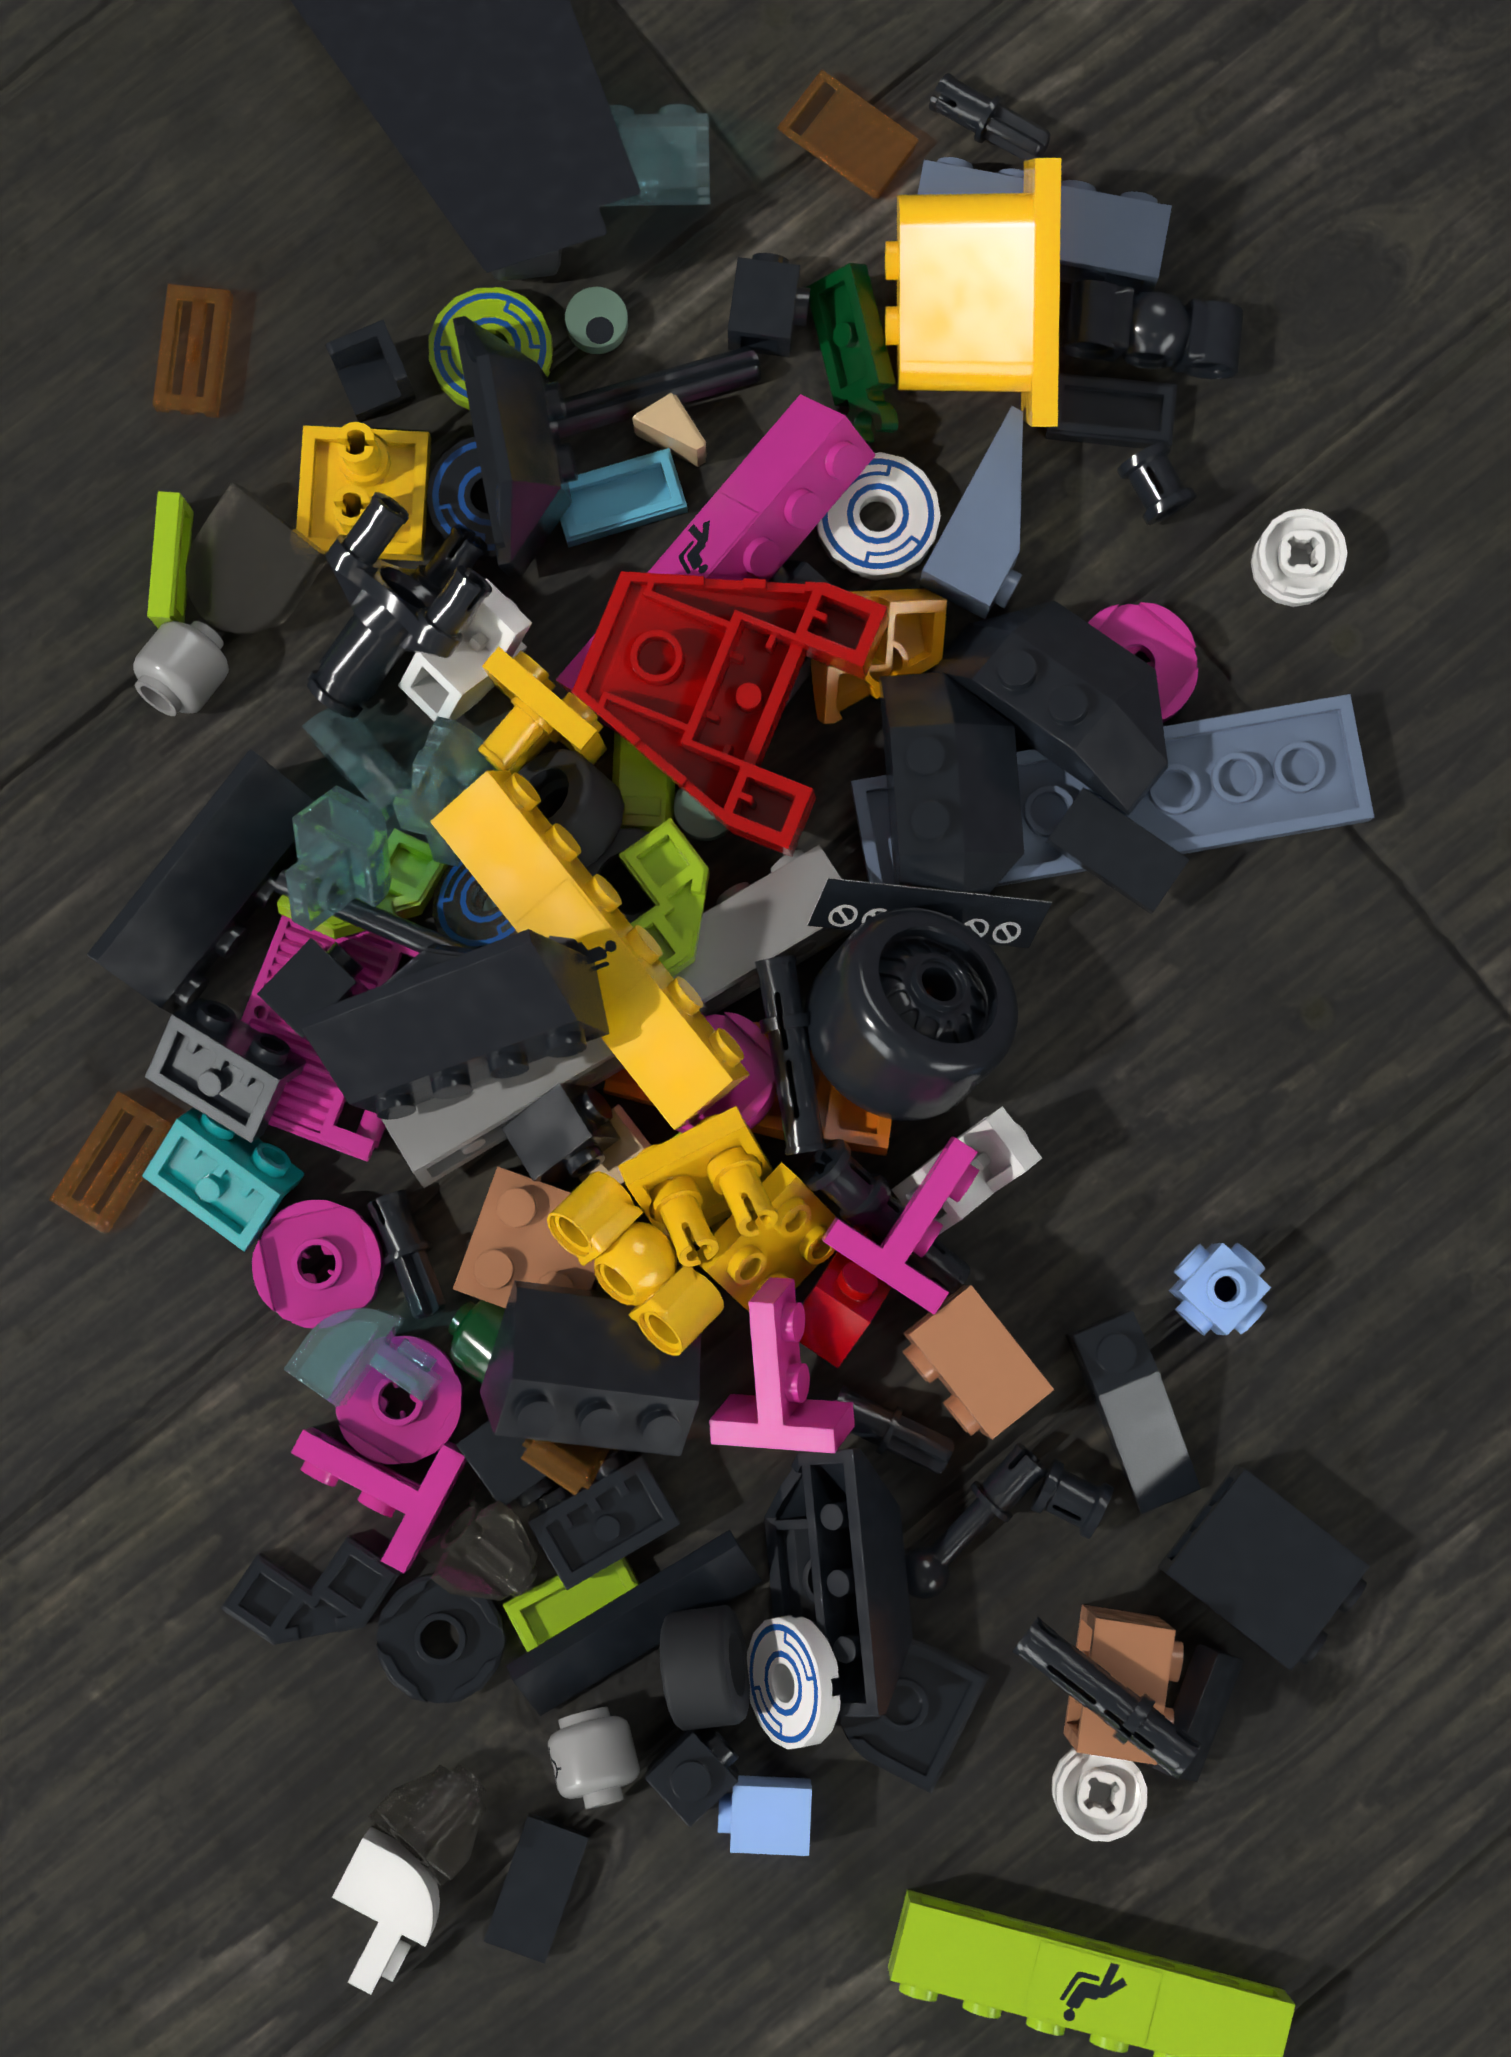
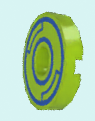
M502 287L476 288L455 297L437 315L429 335V362L440 388L457 405L470 410L453 318L466 316L537 362L548 378L553 356L552 336L542 312L525 296Z

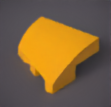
M925 588L849 591L887 606L889 622L865 680L811 659L817 719L824 724L836 723L842 719L840 714L842 710L869 695L878 699L880 697V676L921 674L937 665L943 659L947 599Z

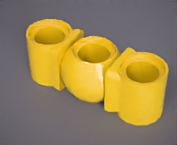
M593 1172L548 1215V1227L558 1243L569 1253L576 1256L582 1266H585L594 1259L595 1276L606 1293L622 1304L636 1306L628 1315L632 1320L637 1321L642 1333L656 1348L672 1356L680 1355L724 1309L723 1299L713 1283L704 1275L695 1271L693 1266L681 1265L677 1268V1254L674 1245L660 1229L649 1223L635 1221L643 1211L634 1205L628 1192L617 1180L606 1173Z

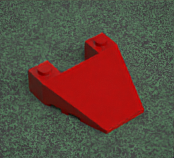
M621 571L572 693L733 834L793 857L816 800L814 790L811 787L763 769L761 764L805 657L865 680L889 622L888 607L824 582L805 581V584L767 582L766 579L743 578L742 581L706 579L704 576Z

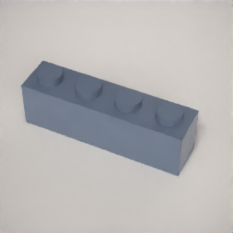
M943 157L938 159L937 162L924 160L917 195L1023 193L1024 171L1019 169H1002L998 173L974 169L973 165L968 161L954 157ZM1062 181L1060 282L1071 284L1082 280H1097L1113 283L1121 288H1133L1134 294L1154 291L1159 278L1172 206L1160 204L1155 197L1142 192H1125L1121 196L1096 192V188L1093 185L1083 181Z

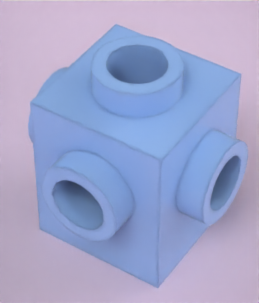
M1224 1243L1211 1244L1207 1249L1199 1244L1174 1270V1273L1180 1279L1169 1291L1181 1302L1175 1310L1202 1335H1205L1210 1329L1218 1335H1228L1233 1329L1243 1334L1259 1319L1267 1308V1305L1260 1300L1271 1288L1259 1276L1265 1270V1267L1239 1243H1236L1231 1249ZM1223 1276L1229 1277L1236 1285V1294L1227 1302L1218 1299L1214 1292L1216 1281Z

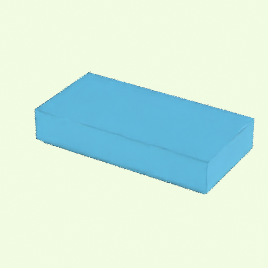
M670 448L579 474L577 481L568 482L572 503L560 521L569 548L688 512Z

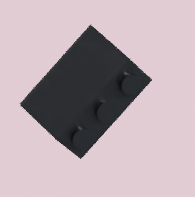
M514 1280L480 1389L494 1435L681 1457L699 1404L701 1334L680 1355L672 1356L656 1348L642 1333L637 1321L630 1318L628 1314L636 1307L634 1305L622 1304L606 1292Z

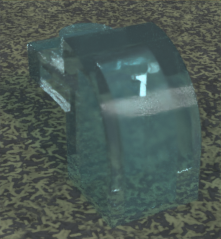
M336 785L292 817L298 862L285 871L291 917L293 922L309 931H313L333 914L341 911L354 898H358L376 907L386 897L392 882L387 830L383 815L370 802Z
M376 1308L348 1309L327 1317L311 1330L284 1368L286 1372L336 1407L347 1404L372 1367L421 1402L430 1398L443 1377L431 1370L437 1359L406 1338L400 1346L391 1341L406 1319L390 1311Z

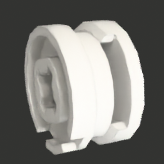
M1305 508L1287 511L1271 521L1255 544L1251 558L1253 579L1262 593L1276 603L1292 607L1309 605L1323 597L1344 571L1347 558L1345 537L1337 524L1321 512Z
M1072 1748L1059 1760L1053 1773L1052 1797L1062 1819L1076 1834L1091 1841L1110 1842L1126 1836L1140 1823L1147 1807V1786L1140 1769L1133 1761L1077 1753Z

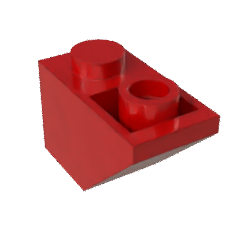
M864 1225L853 1226L854 1229L881 1245L882 1240ZM837 1251L802 1303L805 1311V1328L799 1343L838 1368L871 1323L892 1287Z

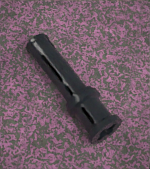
M835 1139L826 1144L827 1149L818 1150L808 1162L802 1175L803 1183L810 1190H821L838 1205L842 1219L848 1224L864 1225L883 1241L904 1208L891 1196V1189L887 1179L878 1173L870 1174L850 1156L851 1148L844 1140ZM937 1237L922 1258L912 1252L906 1261L907 1264L952 1294L963 1286L970 1274L969 1265L954 1252L950 1251Z

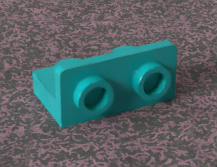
M193 1107L176 1119L142 1177L245 1252L256 1242L284 1196L299 1184L304 1173L291 1163L290 1158L280 1148L272 1144L263 1143L259 1139L250 1143Z

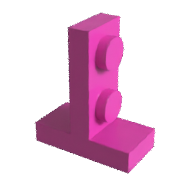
M951 1136L881 1245L875 1243L838 1217L834 1219L823 1236V1242L935 1315L949 1292L907 1264L906 1261L912 1252L922 1258L935 1241L943 1224L934 1218L948 1197L958 1203L965 1195L979 1172V1169L970 1164L978 1152L956 1137Z
M770 1277L748 1302L756 1396L729 1395L709 1420L711 1444L836 1453L854 1428L853 1402L806 1399L809 1392L810 1374L807 1364L801 1363L799 1341L802 1339L805 1328L804 1307L802 1303L796 1302L794 1279Z
M314 1427L303 1429L291 1451L295 1456L305 1460L300 1470L308 1476L331 1487H335L339 1479L362 1491L357 1500L384 1516L392 1517L396 1509L405 1514L381 1562L402 1573H405L412 1567L467 1463V1459L454 1443L448 1441L442 1444L422 1484H419L381 1463L366 1458L355 1449Z

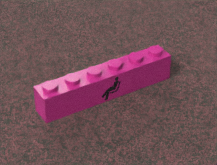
M800 394L647 573L704 576L706 579L742 581L743 578L766 579L768 582L876 456L845 415ZM594 636L556 679L567 692L572 693ZM598 716L597 720L599 722L603 723L604 725L615 731L612 727H610L604 720H602Z

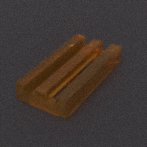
M168 284L153 398V407L157 412L169 413V410H179L181 414L194 415V412L204 413L206 417H219L233 296L230 290ZM183 301H192L181 395L172 394ZM208 303L215 304L204 395L203 397H196Z
M118 1091L49 1200L98 1231L108 1234L143 1179V1173L172 1128L173 1123L158 1116L152 1110L134 1101L123 1092ZM125 1111L134 1116L82 1200L80 1202L72 1198L73 1193ZM146 1125L153 1128L152 1132L100 1214L92 1211Z

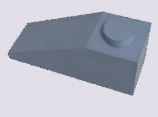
M1011 406L924 566L919 583L920 586L983 619H986L994 603L1003 608L1006 607L1022 577V574L1013 570L1020 552L1023 411L1014 406Z

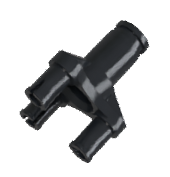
M380 492L374 493L371 502L347 535H339L325 554L354 614L319 661L321 663L319 670H313L307 678L309 680L307 683L308 689L322 704L332 711L349 718H357L363 710L361 707L363 701H370L405 651L442 658L451 657L463 640L461 630L484 599L489 597L492 592L490 584L480 574L472 570L480 556L485 554L488 546L482 538H478L473 543L471 540L476 533L461 524H454L450 534L427 566L419 565L417 569H407L378 559L402 524H405L409 519L408 512L397 501Z

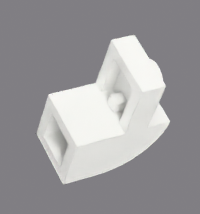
M487 578L485 580L492 587V592L489 597L484 599L461 630L463 640L451 657L442 658L415 653L398 685L442 730L476 705L495 686L482 665L498 647L503 649L512 658L520 650L524 652L527 648L522 639L532 622L519 610L511 599L502 594Z
M1003 1106L988 1117L983 1118L957 1138L978 1152L970 1164L979 1169V1172L958 1203L948 1197L934 1219L943 1224L939 1234L962 1220L993 1193L1025 1173L1042 1159L1030 1143L1026 1132L1013 1121ZM942 1150L891 1189L904 1207Z
M370 1827L362 1838L332 1898L378 1922L348 1983L371 1995L381 1976L393 1982L411 1947L410 1944L400 1940L401 1936L404 1935L426 1947L439 1915V1890L434 1874L426 1861L409 1846L373 1827Z

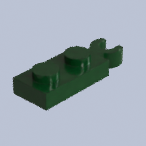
M848 263L806 288H811L809 303L834 406L850 408L847 415L848 420L865 442L871 444L875 442L871 429L872 419L876 432L893 433L898 430L896 410L889 402L885 401L883 390L896 383L887 346L885 345L884 333L867 265Z

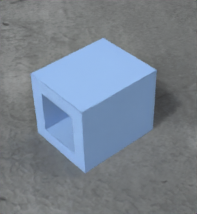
M738 1775V1782L733 1786V1793H726L719 1799L718 1833L731 1834L730 1853L809 1856L812 1799L811 1779Z

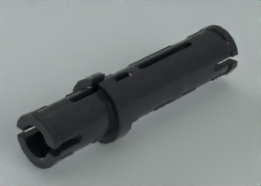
M795 955L774 957L755 962L756 969H758L765 1019L759 1020L761 1034H768L776 1093L786 1145L785 1155L827 1149L823 1138L816 1095V1083L813 1076L806 1026H810L809 1013H803Z
M1037 1617L1012 1652L1017 1656L1019 1655L1030 1665L1036 1667L1053 1683L1114 1729V1738L1123 1745L1127 1741L1132 1743L1139 1750H1142L1154 1759L1175 1779L1179 1778L1202 1746V1743L1179 1729L1165 1718L1162 1713L1153 1707L1155 1701L1144 1693L1140 1697L1131 1689L1125 1687L1086 1654L1058 1635L1055 1630L1044 1623L1039 1617Z

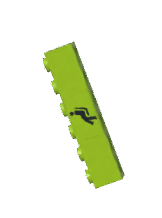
M911 1890L906 1892L888 1963L890 1980L900 1983L899 1991L912 1998L935 2002L937 2001L938 1994L964 2000L962 2007L979 2016L999 2019L1002 2011L1027 2017L1026 2025L1043 2033L1063 2036L1065 2028H1070L1091 2034L1089 2041L1101 2048L1126 2053L1130 2044L1154 2051L1153 2057H1283L1295 2009V2003L1286 1991L1280 1988Z

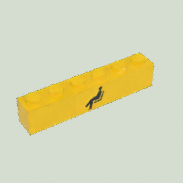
M487 770L430 821L431 824L518 933L530 929L594 959L610 1033L602 1036V1040L674 1130L691 1124L750 1075L740 1062L744 1059L742 1049L724 1029L718 1028L714 1030L699 1011L703 1007V1002L695 989L680 976L674 979L658 958L663 953L650 933L639 925L633 928L620 912L618 907L622 904V901L613 886L599 874L592 876L577 858L581 853V848L574 837L560 824L555 823L551 825L538 809L537 805L541 802V798L535 788L517 772L511 775L509 771Z

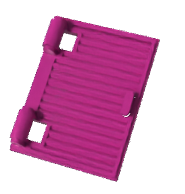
M282 915L241 1021L261 1033H268L281 1038L289 1045L290 1051L306 1060L302 1073L286 1083L268 1124L368 1162L374 1148H378L386 1128L383 1121L377 1117L376 1113L365 1110L356 1133L336 1126L346 1101L345 1097L310 1042L300 1037L257 993L310 938H313L327 949L335 941L339 943L363 966V969L356 977L369 990L381 986L396 973L403 954L414 958L419 953L367 930L333 939Z

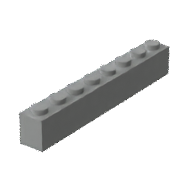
M820 845L805 853L802 850H795L793 857L783 856L772 866L770 874L752 885H749L748 882L734 885L721 894L716 901L717 905L703 913L695 962L673 978L675 979L677 976H680L695 989L703 1002V1007L699 1011L704 1016L716 1014L760 988L758 969L755 966L756 961L795 955L797 959L796 965L853 932V930L807 926L827 879H841ZM600 1037L586 1042V1050L579 1054L562 1058L548 1056L529 1063V1070L519 1076L504 1079L490 1077L472 1084V1091L464 1096L453 1099L433 1098L417 1104L416 1111L409 1116L399 1119L381 1120L411 1171L423 1188L507 1139L501 1127L558 1083L585 1085L592 1088L625 1067Z

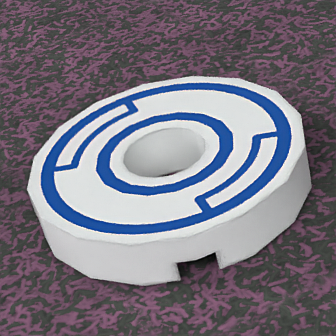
M878 452L875 453L876 456L816 525L818 540L831 561L844 570L846 568L851 573L859 574V577L871 580L899 577L919 565L935 542L941 517L937 492L925 473L903 457ZM871 502H883L891 507L896 520L885 531H870L860 520L859 513L862 508Z
M790 1615L764 1620L753 1633L747 1651L750 1703L757 1720L770 1739L786 1749L821 1744L833 1731L840 1711V1695L832 1696L831 1679L839 1678L837 1660L831 1646L813 1621L807 1618H794Z

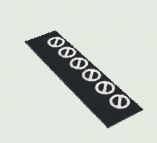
M828 878L807 926L855 931L857 927L869 918L891 909L903 907L925 908L953 917L964 908L968 916L964 924L976 932L987 944L1029 948L1052 902Z

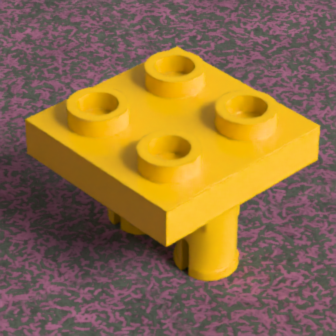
M351 422L342 427L303 425L295 550L298 555L325 556L339 535H347L371 502L374 493L380 492L397 501L408 512L409 519L405 524H402L378 559L424 561L427 516L426 497L431 453V437L429 432L371 429L366 424L360 422Z
M498 647L482 665L496 688L505 694L514 705V708L478 748V751L486 757L485 759L498 771H509L511 775L514 772L518 773L524 765L536 758L549 741L554 744L560 741L569 750L578 751L593 765L607 750L599 734L603 726L597 720L598 716L571 692H568L562 700L555 695L552 690L556 686L548 679L550 675L526 653L520 650L512 658L503 649Z
M737 1106L721 1114L708 1116L695 1127L662 1144L651 1145L643 1149L636 1157L618 1165L627 1188L651 1224L660 1229L672 1242L676 1249L679 1263L683 1266L692 1267L701 1264L693 1245L694 1241L701 1247L707 1260L717 1254L719 1245L709 1227L733 1215L736 1221L738 1232L746 1237L761 1234L752 1216L754 1211L760 1217L766 1230H769L777 1223L778 1213L772 1206L762 1185V1182L774 1170Z
M782 1162L762 1182L772 1206L778 1213L777 1223L769 1230H766L760 1217L754 1211L752 1216L761 1234L746 1237L738 1232L736 1221L733 1215H731L727 1220L724 1219L710 1226L713 1229L712 1235L716 1238L719 1245L717 1254L707 1260L701 1247L697 1251L701 1261L699 1266L748 1312V1302L770 1277L794 1279L796 1289L818 1264L826 1261L835 1251L834 1248L823 1242L822 1238L836 1216Z

